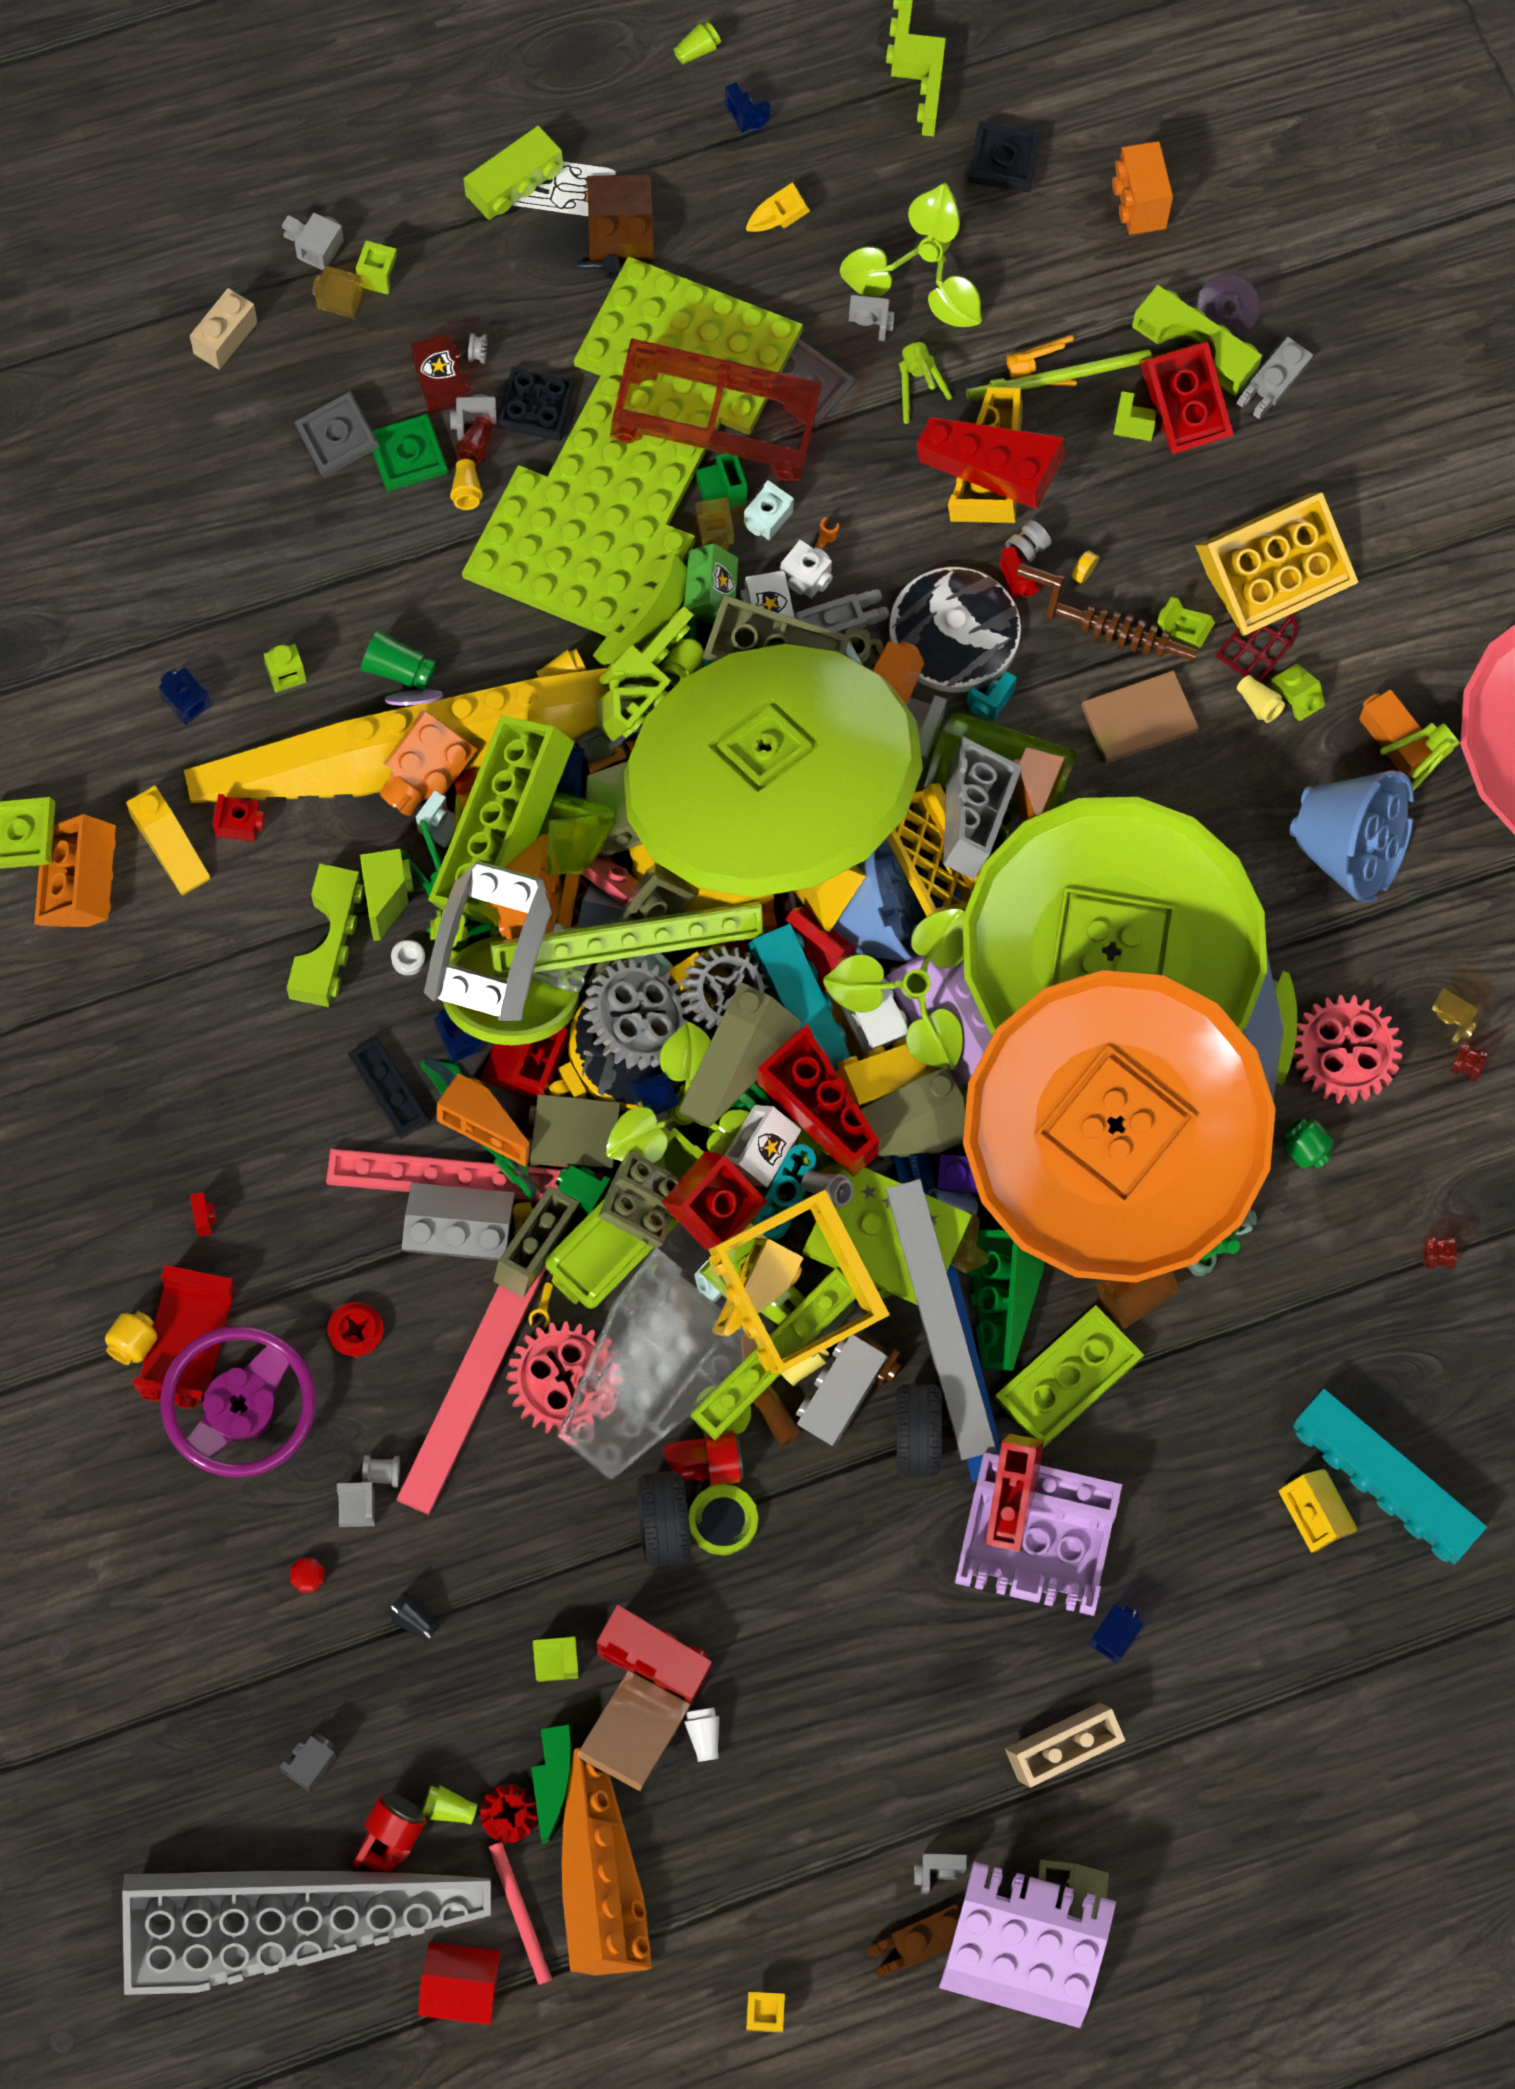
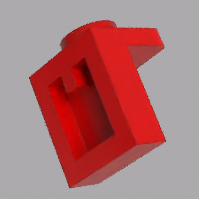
M1015 546L1002 549L999 565L1011 598L1019 595L1029 597L1039 592L1043 588V584L1017 576L1020 563H1026L1022 556L1018 557Z

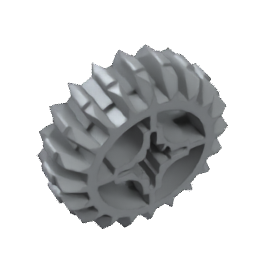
M725 946L717 948L716 953L712 949H708L704 952V957L697 956L693 960L695 966H689L685 970L690 978L683 979L681 985L689 989V991L682 993L681 999L690 1000L691 1004L684 1008V1012L694 1011L696 1016L691 1021L693 1024H697L702 1020L704 1022L702 1030L705 1033L714 1027L715 1034L723 1017L720 1014L728 1007L743 978L748 986L765 994L772 991L773 986L763 984L766 974H759L757 971L761 966V961H756L753 964L749 962L751 953L746 952L739 957L738 947H733L729 953ZM715 967L732 969L731 974L726 978L718 975L713 977L708 974V971ZM730 983L728 988L731 992L728 994H732V996L723 1001L725 996L723 995L724 991L721 989ZM703 990L711 997L710 1007L705 1000Z

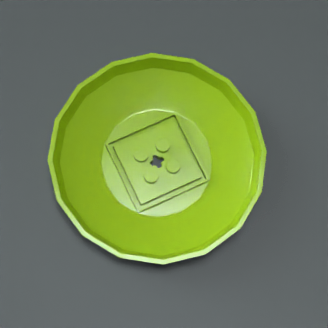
M781 644L731 653L681 679L646 716L624 770L627 820L653 861L697 888L748 897H760L816 887L867 860L905 819L923 770L917 721L889 681L837 651ZM763 745L767 748L771 746V750L768 752L764 749L760 751L759 748Z
M1140 797L1077 798L1024 821L983 863L962 918L964 978L992 1035L998 1026L1042 989L1100 970L1164 975L1218 1003L1242 1032L1248 1025L1267 973L1265 912L1240 859L1194 817ZM1109 944L1115 945V951L1120 952V956H1115L1113 961L1107 960V954L1102 953V949H1107Z

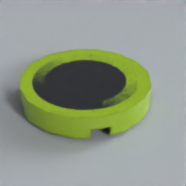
M725 1484L708 1487L698 1494L690 1506L688 1517L691 1535L698 1546L711 1554L722 1556L733 1554L747 1547L756 1535L759 1519L756 1504L748 1493L736 1486Z

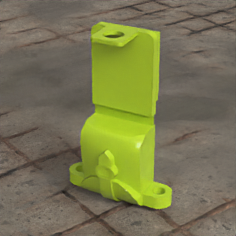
M664 1126L661 1130L667 1137V1148L664 1155L654 1164L682 1178L704 1151L697 1145L694 1146L676 1128L670 1132ZM604 1200L545 1260L546 1269L553 1275L551 1282L575 1305L580 1301L589 1309L597 1307L654 1248L643 1239L639 1240L599 1218ZM672 1216L666 1237L680 1223L674 1216Z

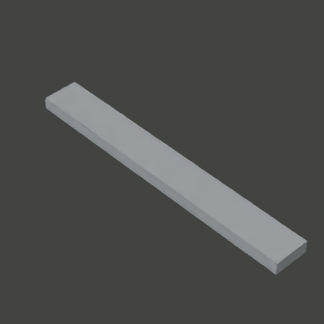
M919 1179L886 1188V1194L960 1458L965 1460L983 1455L984 1452L996 1451L921 1181Z

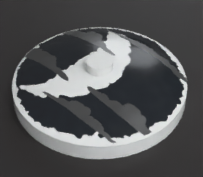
M962 567L935 569L911 581L897 597L891 611L889 623L890 642L896 644L900 642L910 643L918 648L922 656L924 665L917 681L932 689L956 693L967 692L971 688H982L990 684L994 679L999 678L1008 669L1016 655L1021 632L1019 613L1008 592L991 577L979 571Z

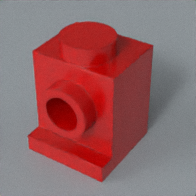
M218 794L212 824L215 836L256 842L257 831H263L265 824V811H261L259 801L225 797V794ZM237 814L244 816L242 818H235L233 815Z

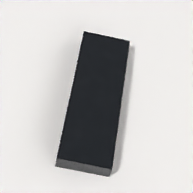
M378 1037L371 1039L348 1053L349 1059L400 1140L430 1123L425 1111Z

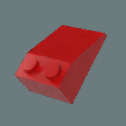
M1208 341L1199 342L1139 361L1147 392L1154 410L1157 412L1156 415L1171 454L1234 435Z

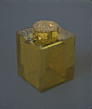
M326 265L322 276L315 278L312 288V294L316 297L317 308L353 319L364 293L362 276Z

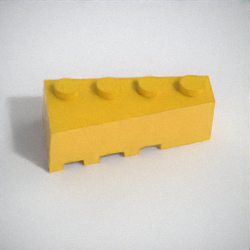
M988 387L976 424L1021 431L1023 408L1021 388ZM957 477L954 492L951 494L948 503L950 522L1015 523L1017 501Z

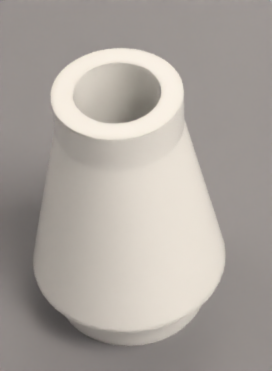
M715 1708L686 1712L688 1721L684 1723L697 1754L698 1762L719 1759V1716H716Z

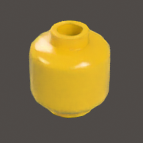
M139 1311L135 1315L131 1313L120 1314L105 1335V1342L108 1346L106 1351L108 1354L125 1365H129L131 1362H141L157 1340V1334L152 1328L153 1320Z

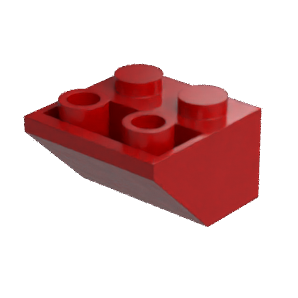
M562 1028L554 1035L534 1043L523 1045L494 1044L481 1076V1081L535 1100L538 1099V1094L548 1095L550 1091L548 1086L553 1083L568 1045V1029Z

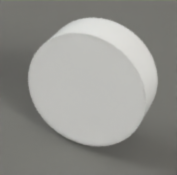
M414 940L400 941L391 952L393 967L403 975L418 973L425 965L423 947Z

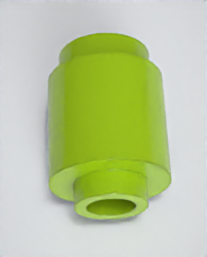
M680 639L676 642L662 664L661 672L671 680L668 685L675 687L681 679L698 671L705 660L703 659L704 650L699 642L694 639Z

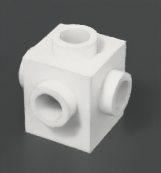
M801 540L797 542L781 562L780 571L785 572L788 586L797 594L802 595L804 593L811 599L818 590L823 592L833 578V575H831L832 561L829 556L820 548L815 547L813 549Z

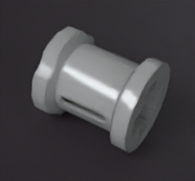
M364 1455L362 1483L392 1484L393 1488L399 1487L400 1456H394L393 1459H372L370 1455Z

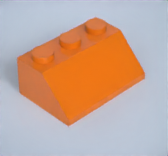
M85 814L54 825L51 864L39 865L34 924L39 926L90 927L108 920L111 908L110 891L113 879L112 866L116 846V825Z

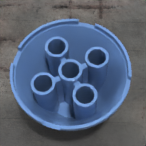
M1391 770L1320 785L1314 788L1308 786L1302 794V806L1299 815L1293 819L1290 825V836L1296 838L1297 846L1353 898L1364 903L1374 902L1377 900V897L1374 895L1379 890L1386 891L1390 887L1407 851L1413 825V818L1407 817L1408 801H1414L1412 784L1407 775Z
M885 839L867 860L857 864L866 878L832 929L856 947L852 953L854 955H867L874 958L907 963L919 956L912 949L911 938L917 925L925 918H923L922 906L911 888L889 842Z

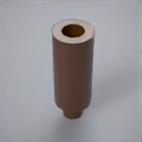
M773 1386L768 1387L753 1402L781 1447L792 1443L802 1435V1431Z

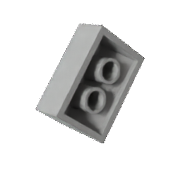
M412 1183L405 1213L402 1250L413 1253L499 1261L510 1244L515 1193Z

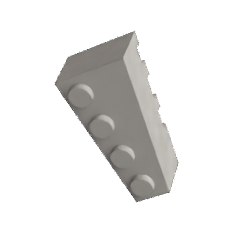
M965 737L961 738L947 761L943 865L974 880L983 863L990 855L1022 766Z

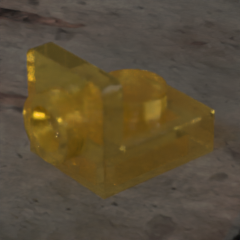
M1443 988L1432 1010L1437 1012L1438 1018L1445 1023L1459 1026L1451 1040V1043L1456 1046L1462 1037L1468 1040L1477 1027L1478 1023L1473 1019L1478 1009Z
M971 1212L969 1214H972V1217L951 1262L954 1267L963 1273L971 1272L987 1264L989 1261V1255L976 1246L980 1218Z

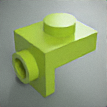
M1175 597L1170 598L1166 607L1161 610L1158 619V625L1162 632L1164 630L1170 632V638L1173 641L1198 649L1202 647L1215 624L1211 615L1184 609L1179 599Z
M1298 664L1270 680L1272 689L1292 705L1294 717L1299 721L1325 706L1320 681Z

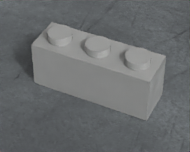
M851 1335L848 1340L844 1339L837 1344L832 1354L836 1357L835 1362L830 1370L826 1367L823 1368L814 1383L818 1390L812 1399L808 1397L804 1399L796 1413L800 1417L797 1425L834 1447L837 1446L875 1383L878 1373L889 1358V1356L854 1335Z

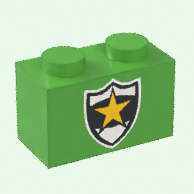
M714 543L688 551L684 607L694 617L708 625L713 624L723 596L726 595L736 599L738 557Z

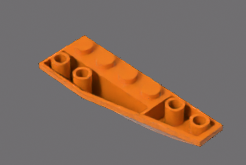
M577 1748L573 1752L567 1786L562 1841V1893L570 1971L596 1976L649 1970L652 1968L644 1896L609 1774L578 1758L577 1755L580 1748Z

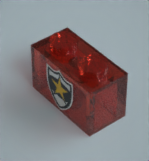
M448 334L411 343L412 359L428 413L431 414L456 407V398L465 397V392L470 391L466 372L460 373L457 364L462 363L458 345H451Z

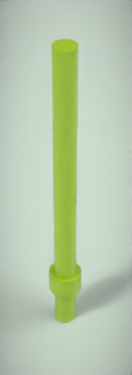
M1147 349L1006 381L1004 378L991 380L988 385L966 389V396L968 401L971 402L984 399L988 387L1021 388V390L1135 366L1140 364L1139 361L1152 357V354Z

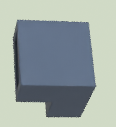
M591 883L582 900L577 929L617 923L624 906Z

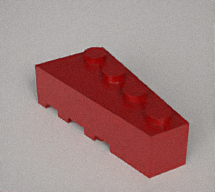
M934 417L929 419L916 444L919 462L1036 510L1065 457L1064 438Z
M806 1024L757 1068V1084L854 1177L878 1156L879 1139L857 1103H854L846 1085L834 1071L823 1048H820L813 1037V1032L808 1024Z

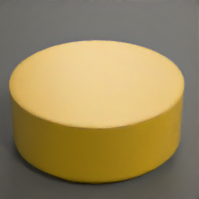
M1090 550L1086 551L1075 565L1071 574L1072 579L1083 584L1095 569L1099 556Z

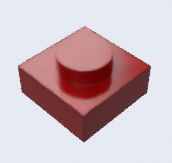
M204 1192L191 1194L190 1198L198 1236L213 1235L211 1223L217 1222L214 1203H207Z

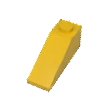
M156 786L126 802L132 820L182 896L211 879L175 815Z
M756 1238L739 1273V1278L757 1313L787 1291L790 1285L795 1284L802 1270L800 1266L803 1260L802 1256L765 1238ZM728 1299L712 1330L716 1335L730 1336L742 1326L741 1320L744 1319L738 1307L734 1308L730 1304Z

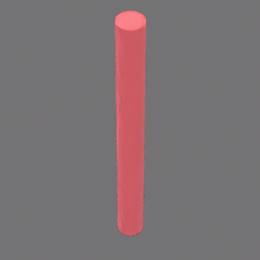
M502 1842L489 1847L496 1870L539 1985L552 1981L547 1963Z

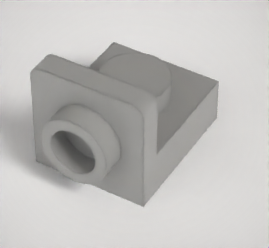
M851 295L849 321L863 326L879 324L878 341H885L886 331L893 330L894 312L888 311L889 299Z
M923 1854L921 1863L914 1864V1885H921V1894H928L930 1891V1873H936V1879H958V1873L964 1874L966 1871L967 1855Z

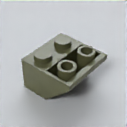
M1040 1860L1036 1866V1879L1060 1885L1055 1908H1060L1064 1889L1068 1887L1073 1889L1074 1895L1068 1915L1081 1919L1083 1900L1087 1893L1095 1895L1091 1918L1095 1919L1100 1897L1107 1898L1109 1873L1079 1864Z

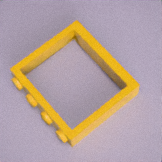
M826 1190L820 1191L708 1249L711 1257H709L711 1268L717 1276L722 1275L728 1287L725 1289L726 1297L734 1308L738 1307L744 1318L741 1320L742 1328L749 1339L754 1338L760 1350L757 1352L758 1359L766 1371L770 1370L772 1375L784 1372L890 1315ZM810 1209L864 1315L780 1358L726 1252Z

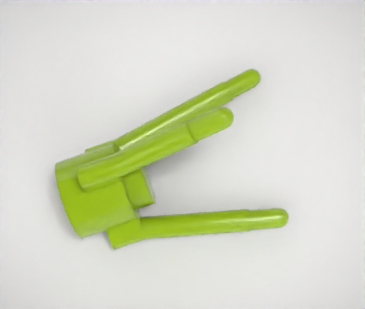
M921 342L906 346L902 350L904 361L899 363L902 375V406L905 424L910 422V372L916 377L924 375L931 390L935 389L933 375L946 399H952V395L935 365L933 356L929 355L926 344Z
M1431 723L1425 729L1380 750V753L1384 755L1421 738L1429 737L1424 743L1432 753L1411 773V777L1416 778L1411 783L1413 791L1460 744L1444 723L1437 728Z

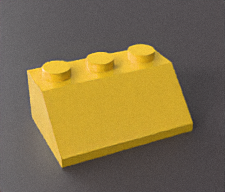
M855 865L816 887L796 890L794 892L822 928L830 932L866 876Z

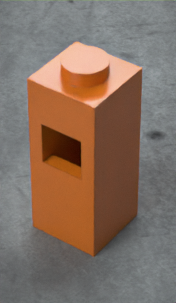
M1391 689L1382 695L1375 693L1363 703L1364 707L1359 720L1381 748L1422 730ZM1428 736L1387 753V756L1400 772L1410 778L1411 773L1432 753L1424 743L1429 738Z

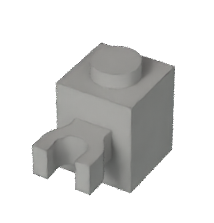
M313 212L307 224L304 225L288 215L282 224V228L285 229L284 237L295 242L297 258L323 271H326L344 242L342 226L329 216L322 217Z

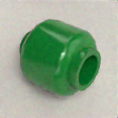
M1301 1118L1283 1134L1286 1138L1283 1148L1300 1168L1306 1169L1314 1165L1316 1169H1319L1332 1158V1154L1329 1151L1334 1145V1139L1316 1119L1306 1121L1305 1118Z

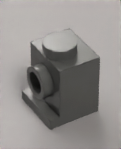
M316 1733L314 1737L310 1736L306 1743L301 1740L289 1757L293 1760L291 1764L288 1765L283 1761L280 1765L282 1773L312 1793L337 1759L335 1753L331 1750L334 1744L319 1733Z

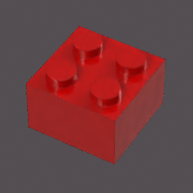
M705 1151L661 1203L704 1249L708 1250L743 1232L768 1201L724 1154Z

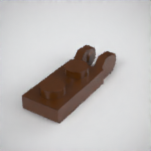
M955 1904L891 1934L890 1938L867 1948L866 1952L870 1958L872 1956L876 1957L895 1946L900 1959L891 1963L888 1962L881 1965L875 1971L878 1978L885 1977L902 1968L906 1970L951 1949L960 1916L957 1905Z

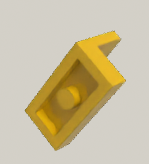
M1325 1469L1303 1474L1278 1490L1311 1553L1319 1551L1338 1538L1353 1534L1358 1530Z

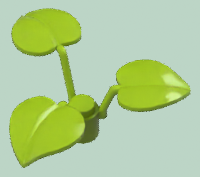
M943 183L919 195L909 207L908 215L913 229L919 234L926 235L914 250L894 263L887 265V257L884 251L876 247L867 246L858 248L850 253L841 264V277L856 292L866 297H880L892 285V277L889 271L896 269L912 257L920 254L925 261L938 262L936 275L938 288L932 290L928 295L929 306L934 315L944 323L956 327H971L982 322L981 300L975 285L967 278L961 276H950L944 282L942 280L943 267L946 261V257L943 254L950 247L951 240L957 235L960 226L958 207L947 183Z
M961 909L937 912L925 918L917 925L912 934L911 946L915 953L924 956L925 959L920 969L909 971L903 976L901 981L881 983L884 977L883 968L873 957L867 955H854L843 960L832 972L824 977L823 981L828 993L837 1003L850 1011L867 1013L879 1008L883 1000L881 989L901 988L902 993L906 997L918 999L923 1019L914 1021L907 1030L906 1044L908 1050L918 1061L941 1069L947 1067L949 1071L955 1068L962 1052V1029L958 1019L947 1009H938L929 1016L924 995L931 986L930 977L926 973L930 961L938 968L947 969L957 966L964 959L962 930L964 911Z
M691 1022L683 1023L666 1040L660 1052V1066L664 1074L676 1082L686 1080L680 1099L674 1100L669 1104L667 1117L658 1123L654 1112L646 1107L634 1108L623 1114L609 1135L606 1147V1156L608 1158L623 1161L626 1153L631 1150L648 1161L655 1163L664 1155L667 1148V1137L661 1128L670 1122L676 1126H685L692 1122L703 1125L678 1113L711 1043L710 1038L701 1028ZM741 1109L728 1111L720 1118L719 1125L714 1123L709 1127L715 1130L707 1140L709 1152L725 1155L748 1117V1111Z

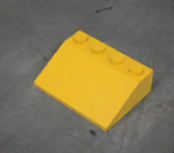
M1323 492L1308 493L1195 545L1208 578L1236 626L1239 627L1242 635H1247L1359 583Z

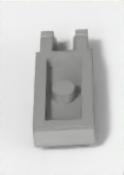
M1287 337L1250 381L1249 386L1239 397L1237 404L1244 408L1256 393L1263 397V400L1258 403L1253 415L1260 419L1272 404L1276 405L1310 364L1314 355Z
M874 589L858 595L854 593L796 612L794 617L795 619L845 634V631L850 627L861 629L866 627V625H874L887 619L890 614L885 607L863 613L862 608L874 605L883 598L880 590Z

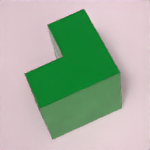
M736 451L717 455L716 465L696 470V480L708 514L747 504V483Z

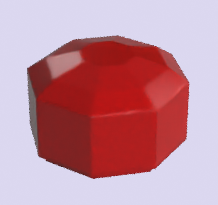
M300 1558L290 1569V1582L300 1593H315L324 1584V1568L315 1558Z

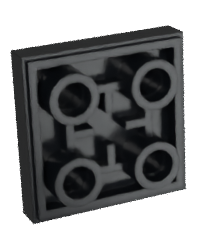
M512 367L497 421V428L560 441L575 387V380Z

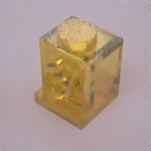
M728 498L696 502L695 519L701 547L714 543L727 550L729 545L734 544V528Z

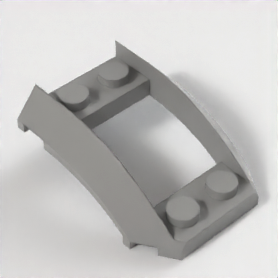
M476 861L454 883L436 936L424 994L433 1002L440 999L499 1016L498 1021H521L540 945L549 918L553 913V909H550L546 897L547 890L543 879ZM468 896L528 913L516 946L507 980L449 964L455 936Z

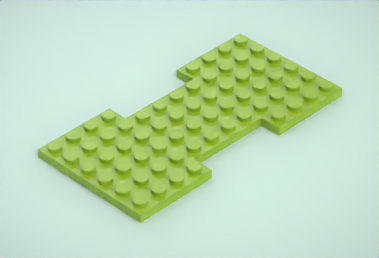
M628 256L574 358V365L576 367L599 375L598 382L548 477L518 465L462 571L463 578L606 637L611 630L621 633L657 586V583L651 577L670 552L676 554L685 564L688 558V551L692 550L696 542L694 535L669 526V523L719 425L723 424L745 434H751L774 385L780 377V373L783 371L803 331V324Z

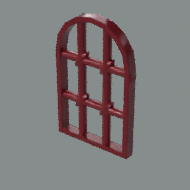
M1288 615V618L1277 632L1266 625L1255 630L1246 642L1237 636L1240 632L1238 627L1216 654V658L1244 677L1251 675V671L1262 659L1270 666L1259 680L1252 676L1256 681L1262 683L1286 651L1292 647L1297 635V621L1294 615ZM1292 622L1293 635L1289 641L1283 637L1284 634L1282 632ZM1263 629L1271 634V639L1260 652L1252 647V642ZM1278 639L1286 646L1273 661L1267 657L1268 654L1266 652ZM1234 640L1240 644V650L1230 661L1222 654ZM1247 649L1255 654V659L1244 670L1235 663Z

